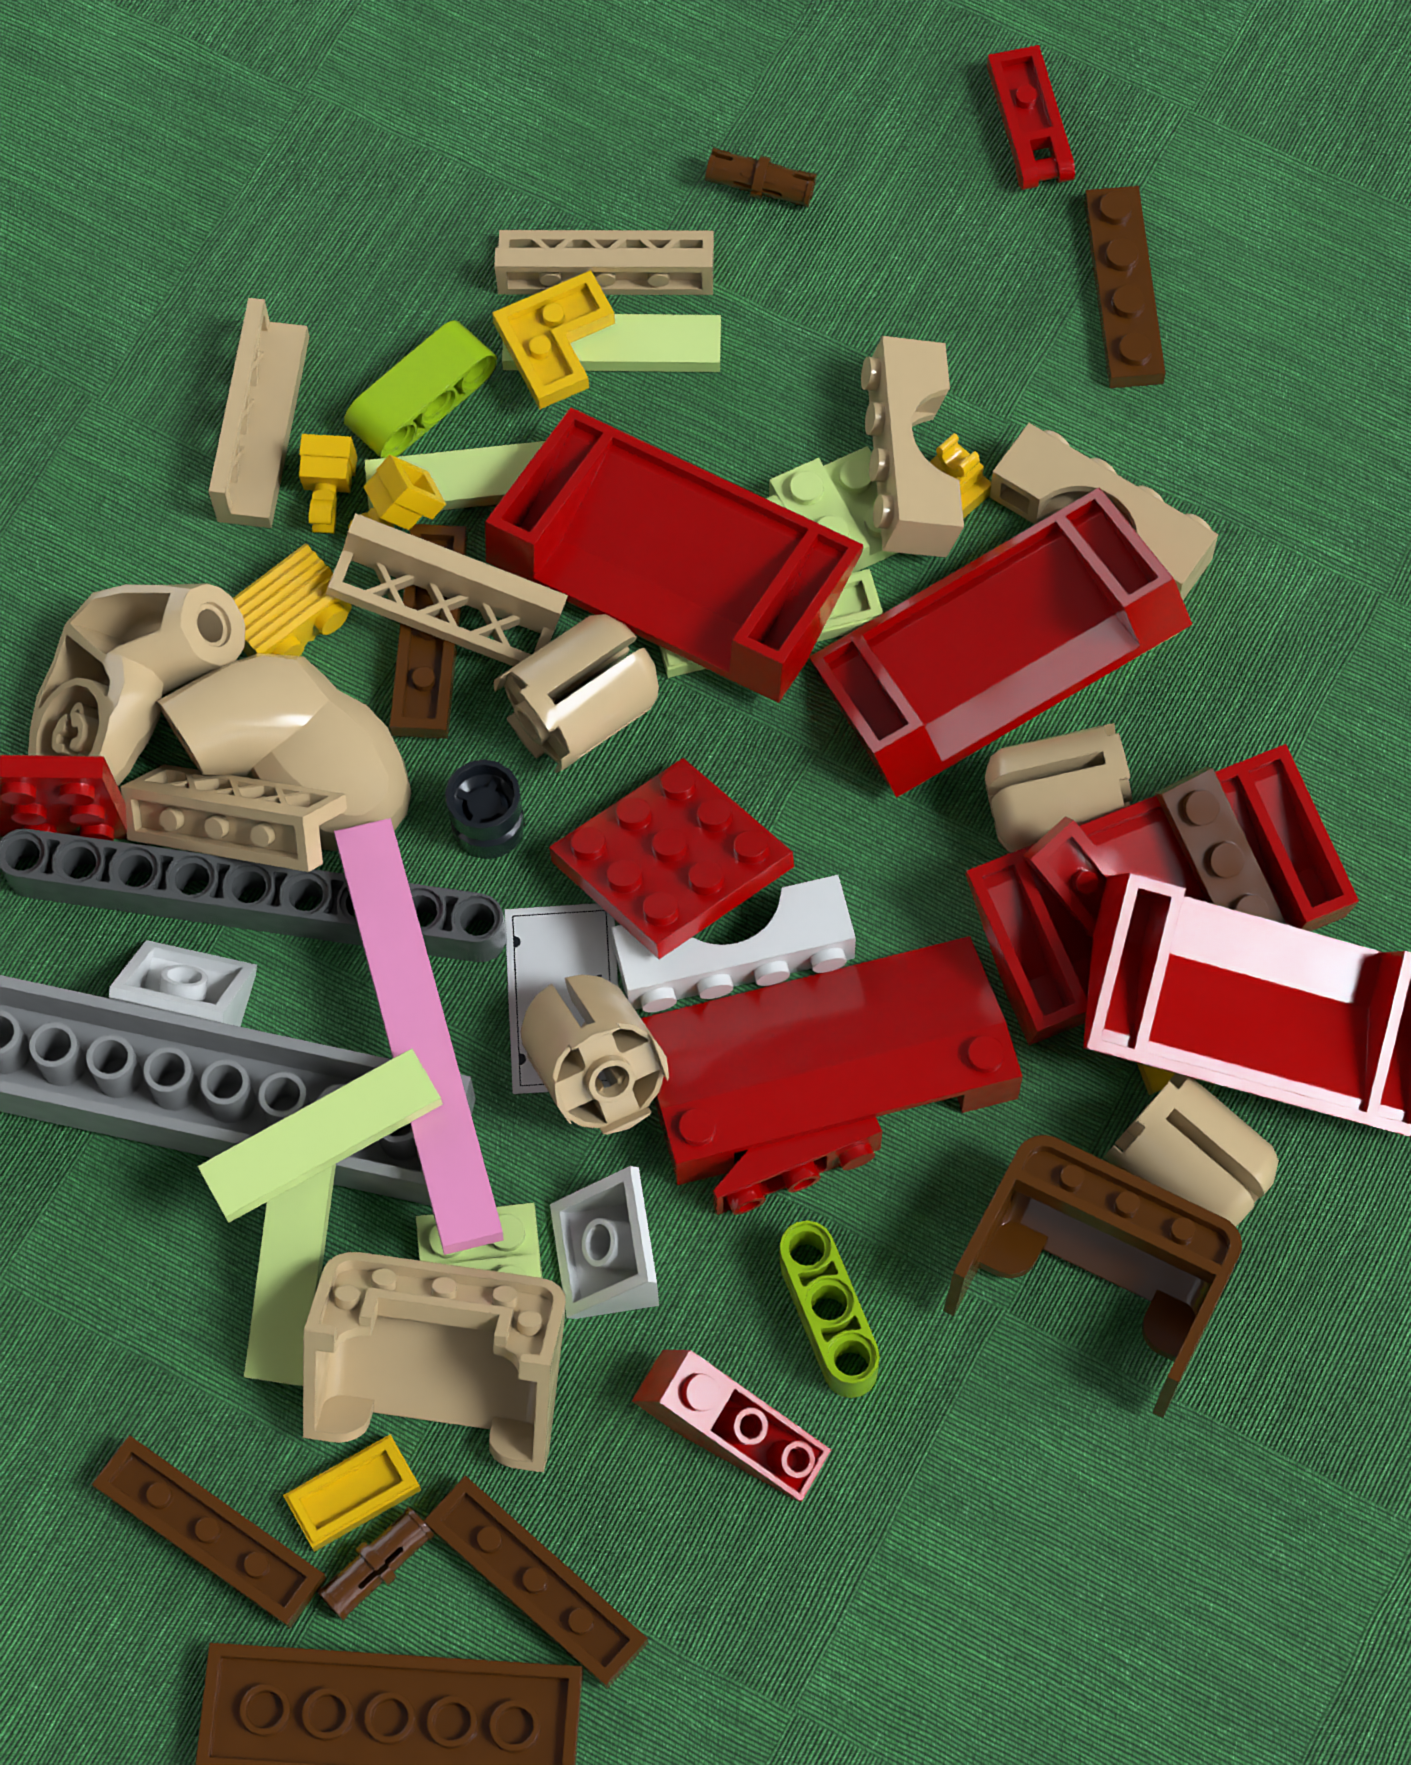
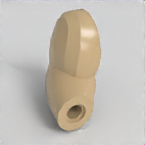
M208 583L175 585L125 584L93 592L66 622L62 631L54 660L36 697L29 733L28 755L104 756L117 786L120 785L148 744L159 722L161 708L157 701L205 674L236 661L245 646V623L243 615L233 598L220 587Z
M258 653L221 666L157 701L162 714L177 739L203 775L248 777L345 794L347 811L319 825L321 849L338 851L334 831L391 818L395 831L407 815L412 794L405 762L388 727L367 705L337 690L327 677L304 656Z

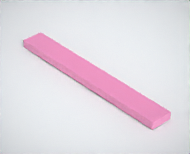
M391 818L334 831L339 857L392 1059L413 1049L443 1105L410 1122L443 1253L446 1255L503 1241L500 1219Z

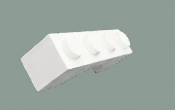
M839 875L782 887L778 908L768 925L755 936L734 944H710L692 937L659 960L622 925L612 927L613 946L626 998L634 1010L642 1008L645 1012L666 1010L674 1006L677 1000L699 995L702 999L722 997L730 993L733 987L756 982L760 986L778 984L788 979L790 973L813 969L817 973L830 972L844 966L847 960L855 958L856 937Z

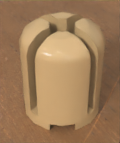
M606 614L591 615L494 679V691L496 692L504 686L508 699L514 708V713L507 717L509 724L536 759L546 753L558 763L554 771L555 773L564 770L577 761V759L651 709L658 697L659 685L656 668L645 648H642L624 658L630 651L628 646L637 637L625 624Z
M1115 723L1004 747L990 756L985 773L986 790L991 813L995 821L998 841L1009 853L1037 843L1065 816L1073 819L1080 826L1130 806V801H1132L1129 783L1130 773L1120 735L1115 733Z
M584 974L565 977L571 1001L585 1021L581 1027L553 984L548 985L535 995L523 1019L520 1032L522 1045L527 1052V1058L568 1123L572 1124L571 1121L582 1127L599 1128L603 1134L607 1135L630 1129L651 1114L652 1111L648 1106L659 1093L663 1077L667 1081L669 1079L666 1055L621 989L603 977ZM601 1071H603L611 1086L604 1088L602 1081L598 1077Z
M1176 1073L1115 1142L1123 1152L1114 1145L1103 1157L1110 1164L1226 1218L1235 1227L1254 1208V1203L1259 1198H1262L1273 1185L1279 1161L1271 1144L1194 1078Z

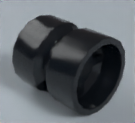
M485 759L471 761L458 768L449 779L445 792L453 838L463 851L473 857L482 859L502 857L517 846L522 839L525 828L518 780L509 768L496 761Z

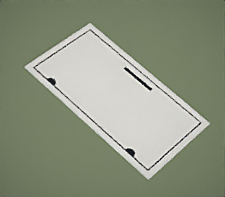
M598 904L505 909L513 1094L548 1092L527 1058V1052L522 1045L520 1032L525 1013L535 995L548 985L553 984L581 1027L585 1021L571 1001L565 977L582 974L603 977L618 986L617 959L612 937V927L615 926V921ZM601 1071L598 1077L602 1081L604 1088L611 1086L603 1071Z

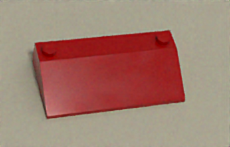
M571 407L485 521L487 563L568 595L566 601L595 615L606 614L625 624L632 633L777 703L781 701L807 662L863 552V544Z
M1099 487L816 652L809 658L873 764L897 798L1193 624L1173 576Z
M1281 745L1216 771L1215 774L1286 924L1311 932L1345 918L1359 902V899L1287 745ZM1156 795L1079 826L1118 874L1132 873L1186 889L1184 896L1206 902ZM1035 844L969 869L965 873L1005 993L1028 1045L1086 1022L1093 941L1022 856Z
M1132 873L1107 877L1093 933L1084 1049L1411 1138V952H1381L1186 897L1184 896L1185 888Z
M970 936L641 1018L667 1057L669 1079L667 1081L663 1077L660 1091L654 1100L677 1186L729 1173L734 1167V1153L858 1121L957 1097L962 1113L1016 1100L1019 1098L1023 1077L1005 1018Z

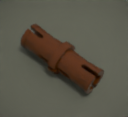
M713 147L706 169L705 181L751 192V198L761 200L762 196L809 208L817 174L771 163L772 159L770 157L761 155L759 159Z
M407 1507L404 1513L369 1545L363 1541L355 1549L358 1555L323 1588L320 1587L316 1592L328 1607L344 1621L348 1617L347 1615L382 1583L389 1586L397 1578L394 1572L435 1535L426 1523L411 1508Z

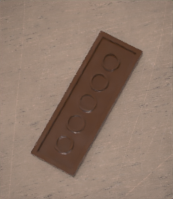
M209 1643L196 1765H576L583 1667Z

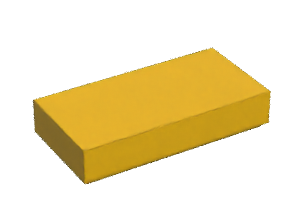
M391 1434L283 1496L315 1552L420 1492L421 1488Z

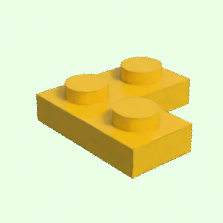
M591 270L492 312L493 323L539 409L589 388L588 376L570 343L615 324L614 311Z

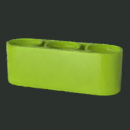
M452 320L447 322L359 395L348 408L344 417V424L380 458H387L389 454L397 457L477 390L494 371L497 357L459 321Z
M808 1220L796 1222L787 1228L781 1238L779 1263L782 1276L826 1383L839 1396L847 1398L861 1397L869 1392L876 1383L880 1359L878 1346L831 1234L824 1226L817 1222ZM807 1244L819 1249L823 1257L814 1265L805 1266L794 1261L790 1254L798 1246ZM830 1298L840 1302L846 1311L835 1320H824L818 1317L812 1308L820 1300ZM855 1353L866 1360L868 1367L861 1374L850 1376L839 1371L835 1362L843 1354Z

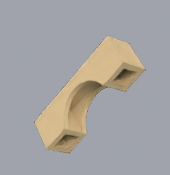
M882 336L873 356L865 358L861 372V386L863 390H868L870 403L866 411L865 431L867 435L873 436L874 447L870 457L869 476L871 481L877 482L878 492L873 510L874 526L881 528L883 551L947 557L964 528L960 482L958 479L937 469L924 457L915 442L912 431L913 426L934 419L950 389L946 344Z
M1028 423L993 470L990 498L1033 524H1037L1100 487L1173 576L1180 595L1184 600L1212 561L1218 534L1212 531L1210 526L1200 517L1190 513L1183 514L1166 504L1162 497L1153 489L1143 485L1136 486L1117 475L1113 467L1099 458L1090 459L1071 448L1069 443L1058 433L1051 430L1043 431Z

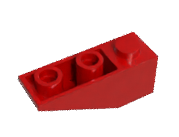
M874 1117L748 1149L713 1190L714 1208L717 1215L732 1210L734 1215L749 1212L762 1205L766 1201V1195L787 1188L788 1192L801 1191L818 1182L821 1178L820 1174L838 1166H841L843 1170H852L868 1163L875 1157L874 1152L881 1149L882 1129L877 1118Z
M662 1350L632 1400L633 1403L679 1435L798 1502H802L831 1452V1449L692 1350Z

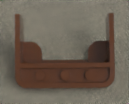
M1048 1135L1031 1137L1018 1148L953 1272L943 1311L952 1316L955 1315L979 1267L1002 1278H1018L1027 1274L1034 1267L1042 1250L1151 1302L1142 1322L1143 1338L1154 1352L1174 1362L1152 1412L1163 1418L1242 1250L1240 1233L1226 1218L1056 1137Z

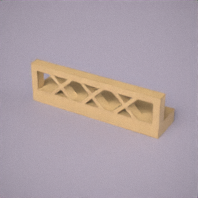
M499 230V246L495 248V274L498 294H536L591 270L604 295H713L714 231Z
M248 298L209 487V495L217 522L272 528L310 336L307 326L270 322L265 299Z
M356 513L348 530L343 551L326 591V594L511 666H516L531 654L511 647L503 631L520 625L540 633L541 635L534 650L535 653L550 643L568 595ZM351 561L374 569L381 584L363 590L343 581ZM411 585L419 586L428 591L434 605L418 611L404 605L397 591ZM387 595L389 599H386L381 596ZM464 605L471 606L480 610L487 625L473 631L457 626L450 611ZM492 635L493 638H494V640H492V639H490V638H487V637H489V636Z
M166 764L121 786V794L126 804L127 840L310 872L323 864L319 825L347 811L346 796L343 793L233 775H203L196 769Z

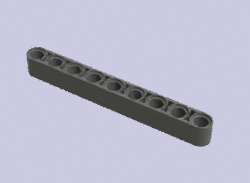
M16 829L7 833L0 840V869L9 887L17 895L26 898L363 946L356 918L352 916L354 910L346 879L342 873L321 870L305 872L209 854L33 829ZM28 856L39 857L37 863L32 868L23 871L15 870L16 864L21 859ZM83 864L95 865L94 871L87 877L81 879L70 877L72 872ZM139 872L152 874L150 880L139 887L126 885L134 874ZM195 880L209 882L201 893L196 895L182 893L190 882ZM408 883L416 913L428 912L436 916L430 925L420 927L428 955L472 962H487L496 958L504 950L507 942L503 911L494 898L482 893ZM251 888L265 890L264 895L258 901L253 903L239 901L240 896L246 890ZM307 896H316L322 899L321 904L313 910L300 911L295 908L296 904ZM477 920H485L493 924L492 929L481 936H474L465 931L472 922Z

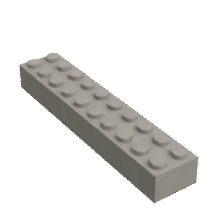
M0 975L1 1112L210 1158L221 1154L392 1060ZM460 1074L472 1116L476 1101L471 1076ZM410 1123L336 1163L333 1185L431 1206Z

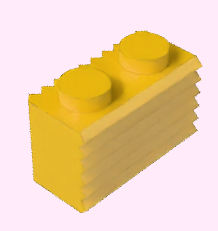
M303 544L233 597L234 602L243 615L245 623V646L243 652L248 657L258 653L301 656L304 647L309 641H314L315 637L319 634L329 635L335 632L346 621L352 606L348 602L326 594L333 572L318 557L316 552L312 551L308 544Z

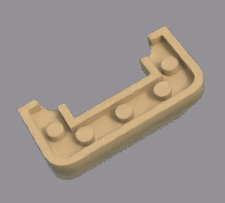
M347 1252L336 1255L323 1268L304 1327L303 1438L337 1443L357 1439L366 1432L373 1413L491 1429L489 1434V1451L496 1461L511 1468L544 1473L550 1448L565 1320V1293L553 1281L540 1277L362 1252Z

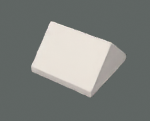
M146 940L111 984L109 999L240 1027L255 980L257 965Z
M629 1166L550 1204L562 1290L565 1293L567 1318L578 1319L659 1306L656 1273L639 1167Z

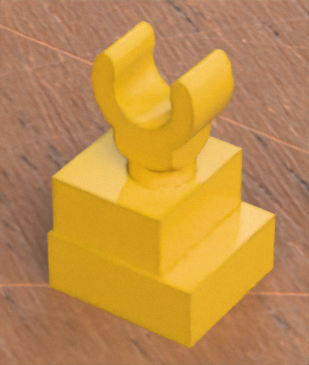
M953 433L937 447V455L930 463L940 471L959 480L964 519L990 496L991 482L983 476L984 466L980 463L978 453L976 451L971 454L958 444L959 437Z
M301 434L299 478L304 490L313 491L309 508V524H312V532L334 534L336 527V492L351 493L352 476H356L357 453L352 438L349 436Z
M389 454L376 469L377 472L364 485V489L374 507L360 515L393 528L397 525L410 530L422 516L433 520L446 503L428 471Z

